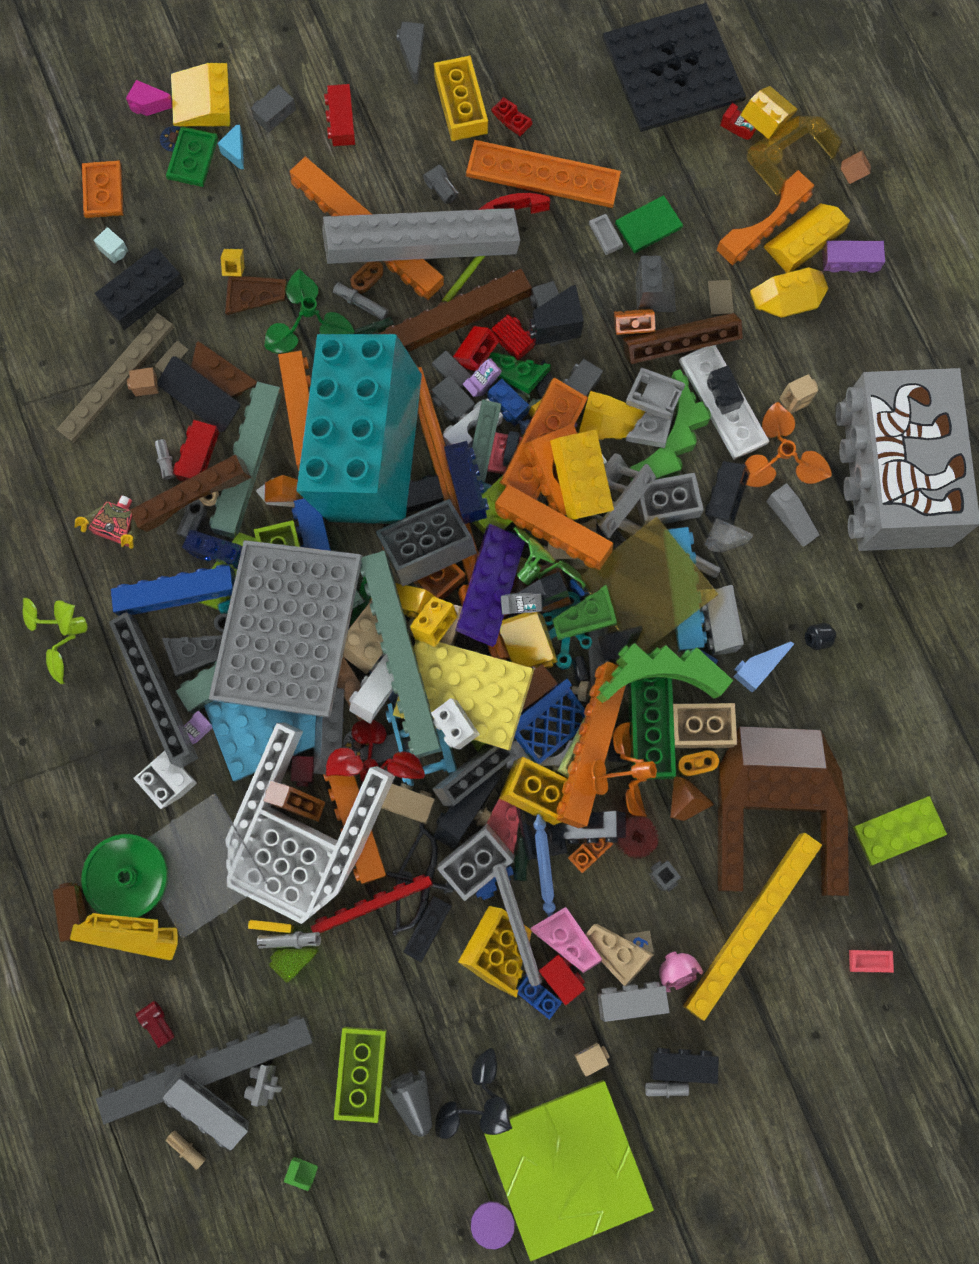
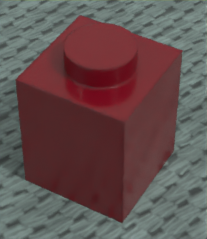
M292 756L291 782L296 783V787H308L309 784H314V757Z

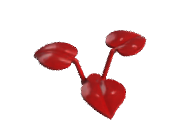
M365 720L358 721L351 730V735L355 741L361 744L369 743L367 760L362 762L359 755L355 756L353 750L349 748L336 749L327 760L326 776L350 777L360 774V779L364 782L369 768L379 767L377 762L371 759L373 743L382 744L386 739V730L382 724L375 720L371 723ZM397 752L393 755V759H387L380 767L384 769L387 766L389 773L400 778L421 779L425 777L420 760L410 752Z

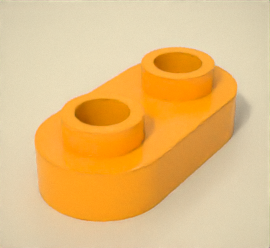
M710 750L686 755L679 760L677 765L678 771L687 777L710 772L717 768L719 758L715 752ZM705 758L710 759V765L704 763ZM685 763H689L691 765L690 770L685 769Z

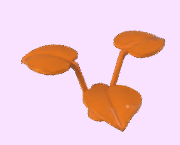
M776 402L768 409L762 422V429L766 436L769 438L777 436L778 440L782 442L778 447V455L769 463L763 455L749 457L745 462L750 472L747 486L763 487L770 484L776 476V470L771 465L780 457L782 459L794 457L795 461L799 463L796 467V475L804 483L814 484L832 476L830 466L819 453L806 451L802 454L800 460L795 452V443L781 437L788 436L793 432L795 420L793 415L779 402Z
M622 723L617 726L613 734L615 751L620 754L621 759L635 762L636 764L631 767V771L606 774L604 762L601 759L594 760L591 767L593 789L596 794L603 795L608 791L607 778L632 775L637 780L631 781L629 789L626 791L627 808L630 814L634 816L646 817L638 783L655 778L657 774L656 765L653 761L644 762V759L639 760L630 757L629 728L631 723Z

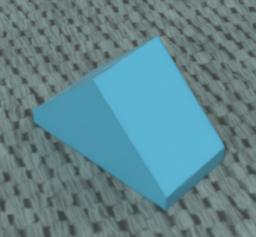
M236 125L218 142V146L223 156L239 169H244L243 135L240 125Z

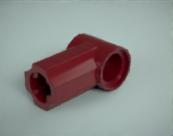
M155 1000L135 1013L137 1020L144 1029L148 1030L158 1048L175 1038L174 1033L164 1019L163 1010Z

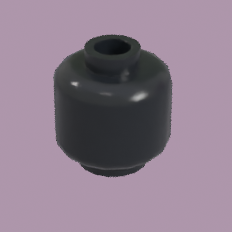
M826 622L819 623L807 628L804 639L811 649L822 650L834 645L836 631Z

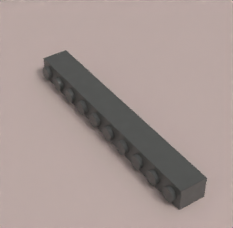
M300 1015L287 1019L289 1024L280 1026V1023L267 1027L268 1032L260 1034L259 1031L246 1035L247 1040L239 1042V1039H235L226 1043L227 1048L219 1050L218 1047L205 1051L206 1056L199 1059L197 1055L184 1059L186 1064L177 1066V1063L164 1067L165 1072L157 1074L156 1071L143 1075L144 1080L137 1083L133 1079L122 1083L123 1088L115 1091V1088L112 1087L102 1091V1096L96 1098L103 1124L163 1102L164 1088L181 1069L204 1086L315 1042L307 1018H301Z

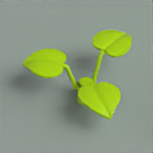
M25 597L23 598V619L29 630H36V623L58 624L60 632L63 635H69L54 645L52 650L48 649L46 652V664L49 673L57 682L65 684L63 681V660L57 648L69 640L75 639L76 634L86 632V620L84 617L72 618L75 605L67 604L61 600L56 601L54 604L56 620H40L37 618V609L34 603Z

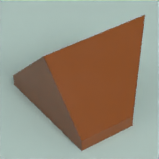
M678 776L674 778L670 818L685 821L715 805L689 780Z

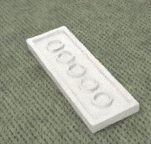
M716 345L701 348L680 358L679 363L699 399L703 401L705 407L709 408L710 418L733 460L769 443V439L744 395V402L740 409L722 415L720 409L716 406L714 396L707 386V379L711 371L727 366Z

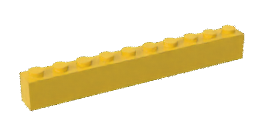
M806 833L798 835L683 1005L685 1009L700 1020L705 1021L822 844Z

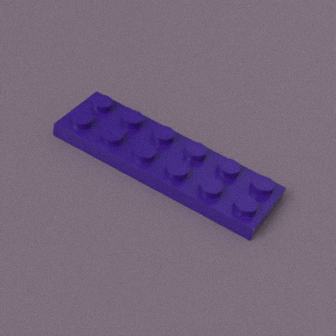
M492 524L486 527L455 631L491 647L496 644L504 614H502L501 596L511 593L525 541L520 537Z

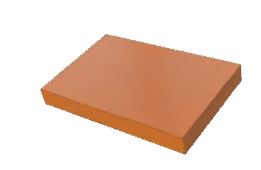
M121 162L82 163L83 211L85 218L123 215Z

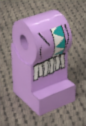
M488 359L482 363L479 369L463 385L473 397L482 396L502 371L492 359Z
M199 711L184 725L192 745L197 743L212 729L211 723Z

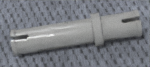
M340 282L335 285L333 293L347 300V303L360 307L382 321L387 317L388 309Z
M297 931L295 934L259 935L257 945H259V949L283 947L301 949L303 946H319L321 936H319V932L302 933L301 931Z

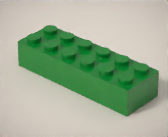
M653 677L629 683L631 758L644 759V762L653 761L655 763L657 774L655 778L650 779H673L676 777L672 678ZM631 775V780H637V778H633Z

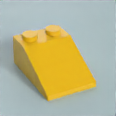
M768 86L750 99L741 116L769 139L798 109L775 89Z

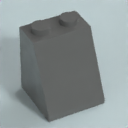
M641 256L635 277L637 310L653 309L654 312H675L673 273L661 256Z

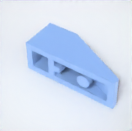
M786 643L751 657L746 662L742 660L734 669L737 673L733 677L749 691L753 692L791 649L794 643Z

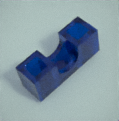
M189 530L182 546L193 557L210 561L211 558L230 566L234 570L238 569L242 546Z

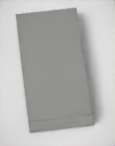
M607 214L589 221V225L605 255L623 248V243Z

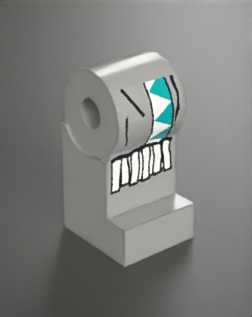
M515 593L502 595V614L542 611L541 594Z

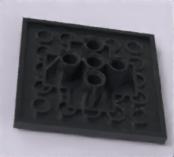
M707 3L611 30L602 35L640 132L726 107L732 103H739L746 99V94Z

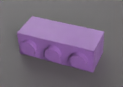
M827 241L822 249L823 271H849L852 273L858 271H868L870 273L880 271L885 263L884 241Z

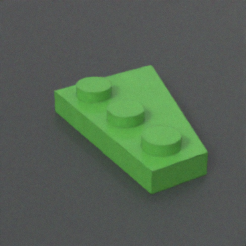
M607 585L601 587L599 591L589 595L585 600L553 619L558 640L617 625Z

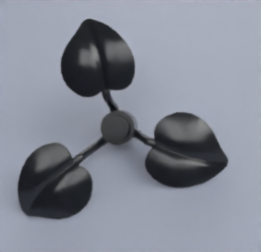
M489 1048L482 1053L472 1068L474 1084H482V1088L492 1099H488L485 1102L484 1111L458 1109L457 1103L454 1101L445 1103L439 1110L435 1121L437 1137L442 1139L453 1137L459 1129V1115L462 1113L482 1115L480 1127L483 1133L488 1135H497L512 1129L509 1120V1104L487 1087V1084H491L494 1081L497 1073V1058L493 1048Z

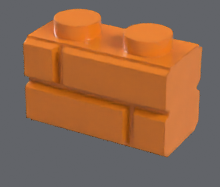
M653 309L631 310L624 313L622 311L614 312L616 335L655 332V312Z

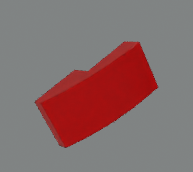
M504 97L491 109V112L518 136H521L532 125V119L519 112L517 105Z

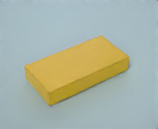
M250 920L248 924V929L293 933L294 928L293 924Z

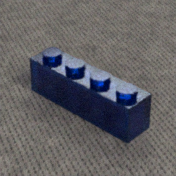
M467 441L444 446L463 523L466 524L487 518L486 510H489L487 498L482 499L481 493L485 491L482 481L477 480L480 472L478 465H473L472 460L476 459L473 447L469 448Z

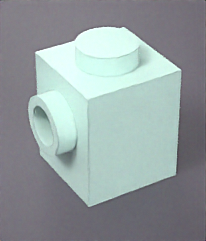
M108 227L94 239L98 249L114 264L124 258L128 252L124 241Z

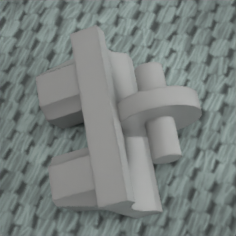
M261 1065L251 1067L250 1077L257 1079L256 1086H248L244 1094V1098L252 1101L251 1105L267 1106L268 1099L273 1100L274 1092H281L282 1087L276 1085L278 1077L274 1076L276 1066Z

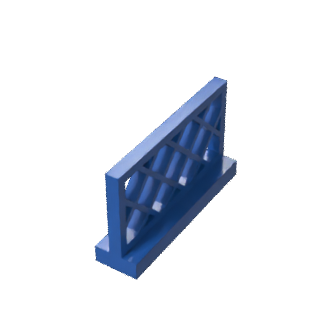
M568 679L557 684L553 690L521 713L514 738L531 761L537 764H541L577 733L581 723L575 722V713H580L583 718L585 717V708L569 688L572 684ZM565 695L570 699L571 707L563 706V697ZM550 707L558 709L557 718L549 716ZM562 710L570 711V721L562 719ZM536 718L544 719L543 729L535 728ZM549 721L557 722L556 732L548 730ZM562 724L570 725L569 734L561 733ZM522 729L530 731V741L525 740L519 732ZM535 732L543 733V743L534 742ZM548 735L556 736L555 746L547 744ZM534 746L542 747V756L539 759L534 753Z

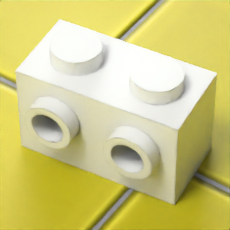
M450 698L431 712L434 717L432 720L438 730L442 729L446 735L444 740L451 748L460 750L480 735L459 702L455 699Z

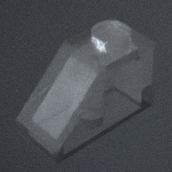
M716 518L704 545L708 546V549L711 551L725 552L747 544L753 534Z

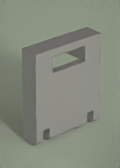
M641 368L626 399V405L669 420L679 401L682 390H684L685 384ZM641 382L647 384L642 397L641 393L636 392Z

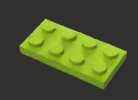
M930 796L853 827L870 866L947 835Z

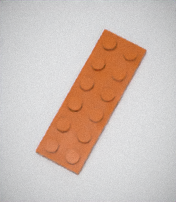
M553 378L500 484L505 487L510 485L537 500L541 493V484L533 473V464L525 453L526 447L524 443L572 423L575 425L588 397L560 380ZM553 460L552 469L555 465V460Z

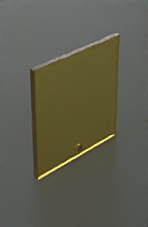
M655 517L613 550L600 570L590 568L581 575L586 585L585 587L591 595L607 585L617 621L615 626L618 630L642 625L643 630L636 645L644 652L719 595L689 558V553H685L658 517Z

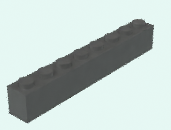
M126 612L109 621L170 763L178 768H182L199 759L137 619Z

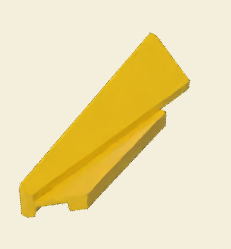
M95 913L87 916L83 923L79 925L74 924L70 939L73 941L165 960L173 959L178 944L177 928H158V920Z

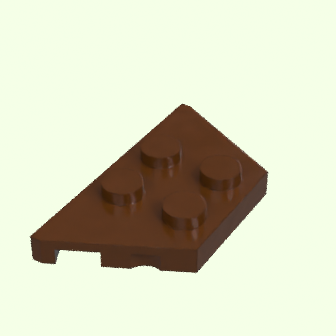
M199 341L196 343L191 367L231 397H238L243 394V391L256 387L257 381Z

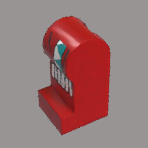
M732 103L723 115L720 126L743 139L749 140L757 129L741 116L742 112L737 110L738 106Z

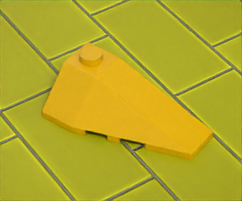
M590 391L579 433L597 430L599 440H604V438H626L628 433L632 432L635 428L637 421L646 412L626 405L625 402L613 397Z

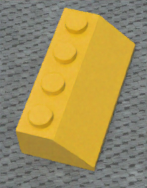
M820 203L764 245V249L786 273L792 272L823 249L827 241H833L844 233L850 220L838 207Z

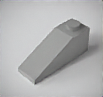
M787 483L770 495L766 502L803 547L819 536L800 499Z

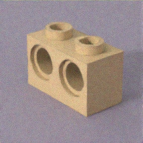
M809 374L789 383L779 398L784 408L792 414L809 406L818 392L817 383L814 379H811Z

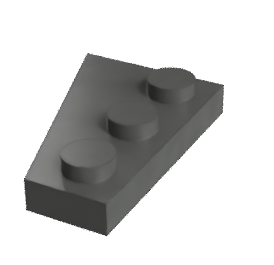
M223 635L195 638H162L175 676L178 677L215 663L218 659Z

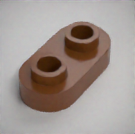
M380 261L365 263L352 276V289L357 290L358 293L367 292L383 276L382 263ZM376 270L377 273L373 274L371 271Z

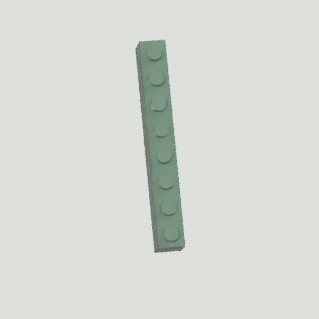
M257 382L256 387H253L251 390L250 399L252 400L250 406H246L244 413L246 418L244 424L241 423L240 437L238 442L234 443L233 453L244 460L252 478L235 487L223 489L221 496L217 497L215 503L217 509L215 515L212 514L209 523L215 534L235 538L240 531L282 398L280 387Z

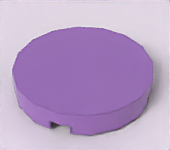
M489 1201L483 1203L475 1210L471 1218L473 1238L479 1245L487 1249H498L505 1246L511 1240L515 1222L511 1211L500 1202Z

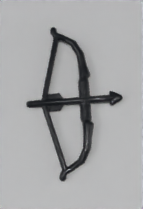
M420 823V832L398 873L386 872L387 876L396 878V885L401 883L409 885L414 882L413 878L415 877H413L412 873L404 871L423 834L430 839L432 845L431 859L425 877L430 876L433 880L435 868L438 865V846L435 837L424 828V823ZM433 882L434 885L431 886L444 890V893L454 891V888L449 883L444 885ZM431 887L422 890L417 914L407 925L400 926V900L396 901V928L392 933L394 936L400 931L413 928L421 920L423 912L428 905L427 899Z

